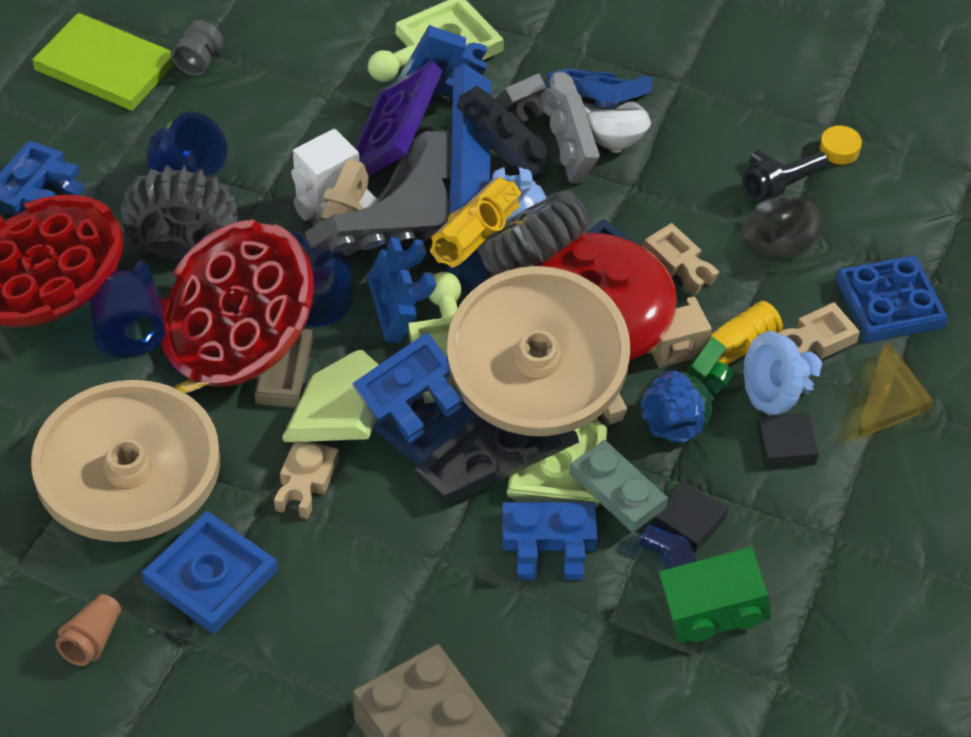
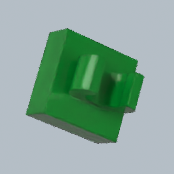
M712 337L695 355L684 372L696 376L697 380L706 385L707 390L712 396L716 397L722 387L728 384L734 375V371L726 364L717 362L726 347Z

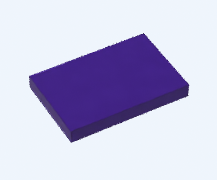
M433 61L380 91L355 146V149L359 152V162L364 164L367 175L370 176L407 154L443 71Z

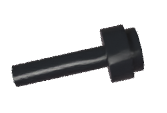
M756 150L750 157L751 165L742 177L744 192L752 201L767 203L780 198L785 190V182L826 167L828 164L827 156L823 152H818L783 165L764 152Z

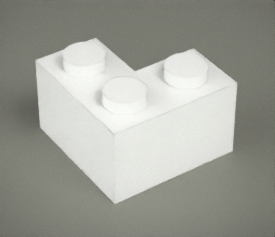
M335 128L293 149L294 169L291 173L296 188L294 206L299 216L305 221L309 220L314 226L322 222L320 217L326 205V202L322 199L328 188L335 187L347 159L359 162V152ZM366 189L359 203L363 208H367L377 199ZM360 245L352 246L339 252L345 258L361 249Z

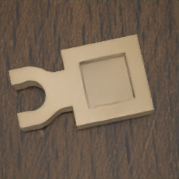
M672 223L645 239L642 247L666 263V269L671 277L677 274L682 279L684 287L693 296L699 293L704 282L708 286L714 283L719 274V271L713 265L698 258L702 250Z
M834 302L799 318L797 329L789 328L778 333L790 338L798 347L800 354L802 352L815 351L823 359L857 343L860 331Z
M294 442L280 472L281 484L284 486L278 490L274 499L275 511L284 513L288 502L298 500L301 502L299 505V516L308 519L312 511L311 495L312 493L325 495L339 462V449L313 442Z

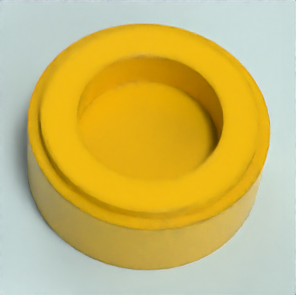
M846 126L830 127L822 134L820 152H823L831 163L840 165L850 164L859 157L862 145L861 136L854 129Z

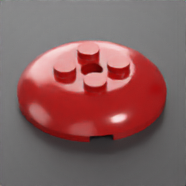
M56 195L25 203L24 205L27 210L6 221L0 216V326L31 327L58 320L87 304L105 287L114 274L123 251L122 228L109 207L90 197Z
M255 220L235 222L210 233L184 256L172 274L177 279L171 289L169 298H162L160 306V340L170 363L184 376L197 383H210L208 386H232L245 383L262 375L289 352L303 331L310 314L314 294V278L305 249L284 228L276 224L274 226L259 224Z
M583 233L579 236V239L571 242L568 247L563 248L544 262L535 265L558 268L578 274L597 285L613 300L620 310L628 329L630 339L629 361L640 357L656 346L665 336L673 322L677 299L671 275L664 264L653 253L630 240L603 233Z

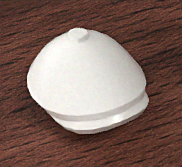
M618 102V107L613 108L597 106L594 103L583 104L595 142L609 149L610 152L618 153L622 149L637 143L651 125L648 113L635 102Z

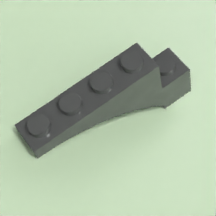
M428 131L414 138L407 154L399 159L388 185L377 200L367 208L355 212L332 215L306 231L305 234L310 249L329 247L330 252H339L352 246L360 245L361 250H369L387 244L390 238H399L401 247L412 243L414 240H422L424 246L431 245V237L448 222L450 213L448 195L450 194L452 131Z

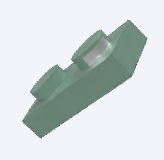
M605 440L570 464L569 474L632 533L666 509L668 497Z

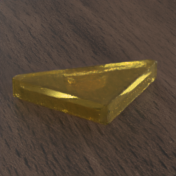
M890 343L884 344L857 432L861 438L931 410L933 399Z

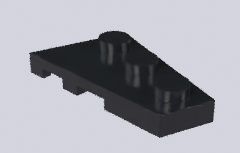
M477 415L421 463L415 471L419 480L449 505L579 443L577 432L574 430L550 436L520 435L498 428Z

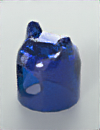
M193 111L180 114L151 137L145 152L148 170L154 169L162 173L168 165L173 171H181L185 165L188 172L195 173L202 169L205 178L212 176L224 166L227 159V142L222 130L215 121L205 114Z
M294 232L292 235L300 242L307 253L314 278L312 308L305 325L316 327L330 325L342 319L351 306L352 282L349 261L342 251L330 252L329 247L310 249L308 240L300 232Z
M138 261L132 270L112 273L89 301L94 343L100 351L110 356L128 358L148 353L161 344L165 336V323L160 295L154 283L149 265L144 261ZM142 316L154 321L153 330L146 338L133 340L125 336V329Z

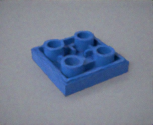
M917 255L837 270L835 281L864 343L946 327L948 317Z

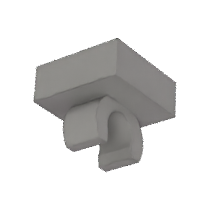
M536 74L506 87L495 100L507 111L512 109V114L524 124L528 120L524 112V106L530 107L536 118L544 113L541 108V102H539L540 99L537 96L546 86L540 74Z

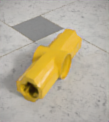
M501 177L493 179L465 206L449 215L448 222L431 237L432 248L430 252L438 263H445L451 268L460 265L489 236L503 229L505 220L520 206L519 196L521 192L514 181H506Z

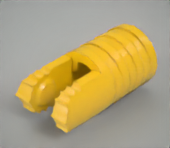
M766 301L757 302L754 306L735 316V318L728 320L717 331L711 333L709 340L714 337L726 347L717 362L728 366L729 363H733L746 355L753 339H756L758 335L769 331L777 333L783 331V323L779 313L770 303Z

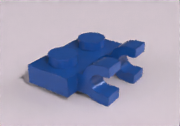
M429 25L399 75L398 81L433 61L443 71L430 100L434 101L438 94L453 100L454 67L456 68L465 63L483 75L487 69V63L481 60L487 52V46L475 42L466 45V37Z
M29 140L0 172V211L15 216L27 210L24 205L27 202L56 196L55 192L44 189L49 183L54 184L63 195H81L85 190L84 183L74 180L80 173L79 166L65 162L63 152Z
M390 238L387 249H381L367 277L386 343H402L408 332V323L416 322L417 305L415 302L429 297L437 286L433 273L424 272L419 281L412 283L409 271L406 270L417 266L424 259L426 250L422 240H414L409 249L402 251L399 238Z
M428 332L353 382L354 390L380 424L391 416L409 445L424 435L422 430L424 428L423 423L408 405L416 398L429 391L446 419L462 409L460 405L462 399L446 380L450 376L451 371L448 358Z
M502 502L503 551H517V580H536L537 551H563L564 580H583L585 551H596L597 546L595 502Z

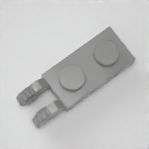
M556 71L549 80L550 89L546 88V90H543L539 102H541L542 111L551 117L550 128L552 133L555 134L560 150V161L565 166L569 182L583 183L600 155L581 96L578 94L575 84H573L572 77L565 72Z

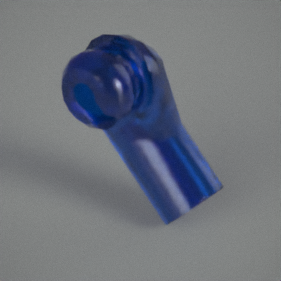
M647 524L641 537L640 546L660 553L667 569L697 561L688 539Z

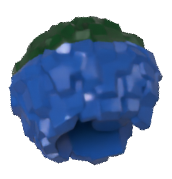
M672 370L663 372L659 378L651 382V386L645 391L644 398L641 399L640 406L643 408L641 411L642 419L647 421L651 429V435L667 439L670 442L683 444L691 438H696L708 425L713 414L711 403L714 398L707 390L706 385L697 380L696 376Z

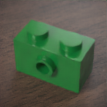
M753 547L659 571L664 597L678 644L686 641H705L716 633L735 628L750 629L759 625L762 621L771 619L769 597Z

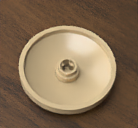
M544 266L521 267L502 272L487 279L472 290L462 301L452 318L448 331L447 358L451 370L450 376L462 400L472 411L488 423L520 435H558L590 423L608 409L622 389L628 371L630 339L620 310L601 288L588 279L567 270Z
M144 380L109 382L89 388L68 399L44 422L35 439L31 456V470L40 501L50 515L60 524L77 534L111 542H128L154 537L186 521L204 504L211 494L220 469L218 436L213 422L199 403L182 391L168 385Z

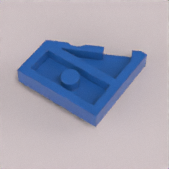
M568 68L557 71L565 72L572 77L573 84H575L582 100L584 97L595 99L594 104L601 107H618V102L651 93L653 77L640 76V78L627 81L617 79L616 73ZM556 71L547 73L546 88L550 89L549 80Z

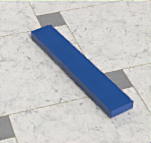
M465 63L454 68L449 215L465 206L490 182V147L475 135L477 130L475 123L456 106L459 96L473 89L474 86L480 87L491 95L492 81ZM477 249L460 265L453 268L448 265V272L455 275L461 284V288L468 292H471L488 279V271L480 260L481 256Z

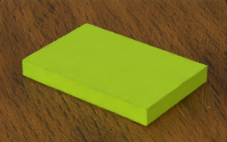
M77 13L32 59L34 70L131 111L136 108L175 65L171 58L170 50L80 13Z

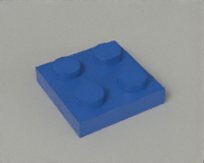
M206 511L142 572L144 584L208 631L215 634L278 572V561Z

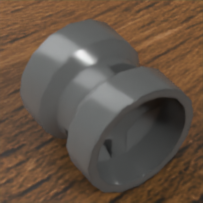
M202 20L193 21L185 30L183 38L179 39L171 50V58L174 64L183 72L194 76L202 75L211 64V58L215 57L222 48L223 37L212 24Z

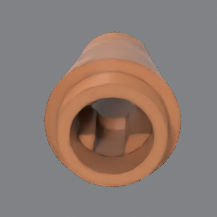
M100 594L60 627L56 648L61 656L78 666H86L90 661L97 660L104 649L117 621V617L121 613L119 603L108 595Z

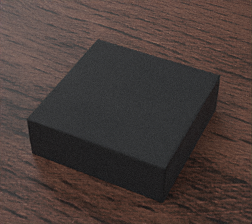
M809 413L758 417L756 428L766 468L817 464L819 452Z
M684 482L668 499L666 509L654 517L653 525L696 553L726 520L728 509L687 482Z

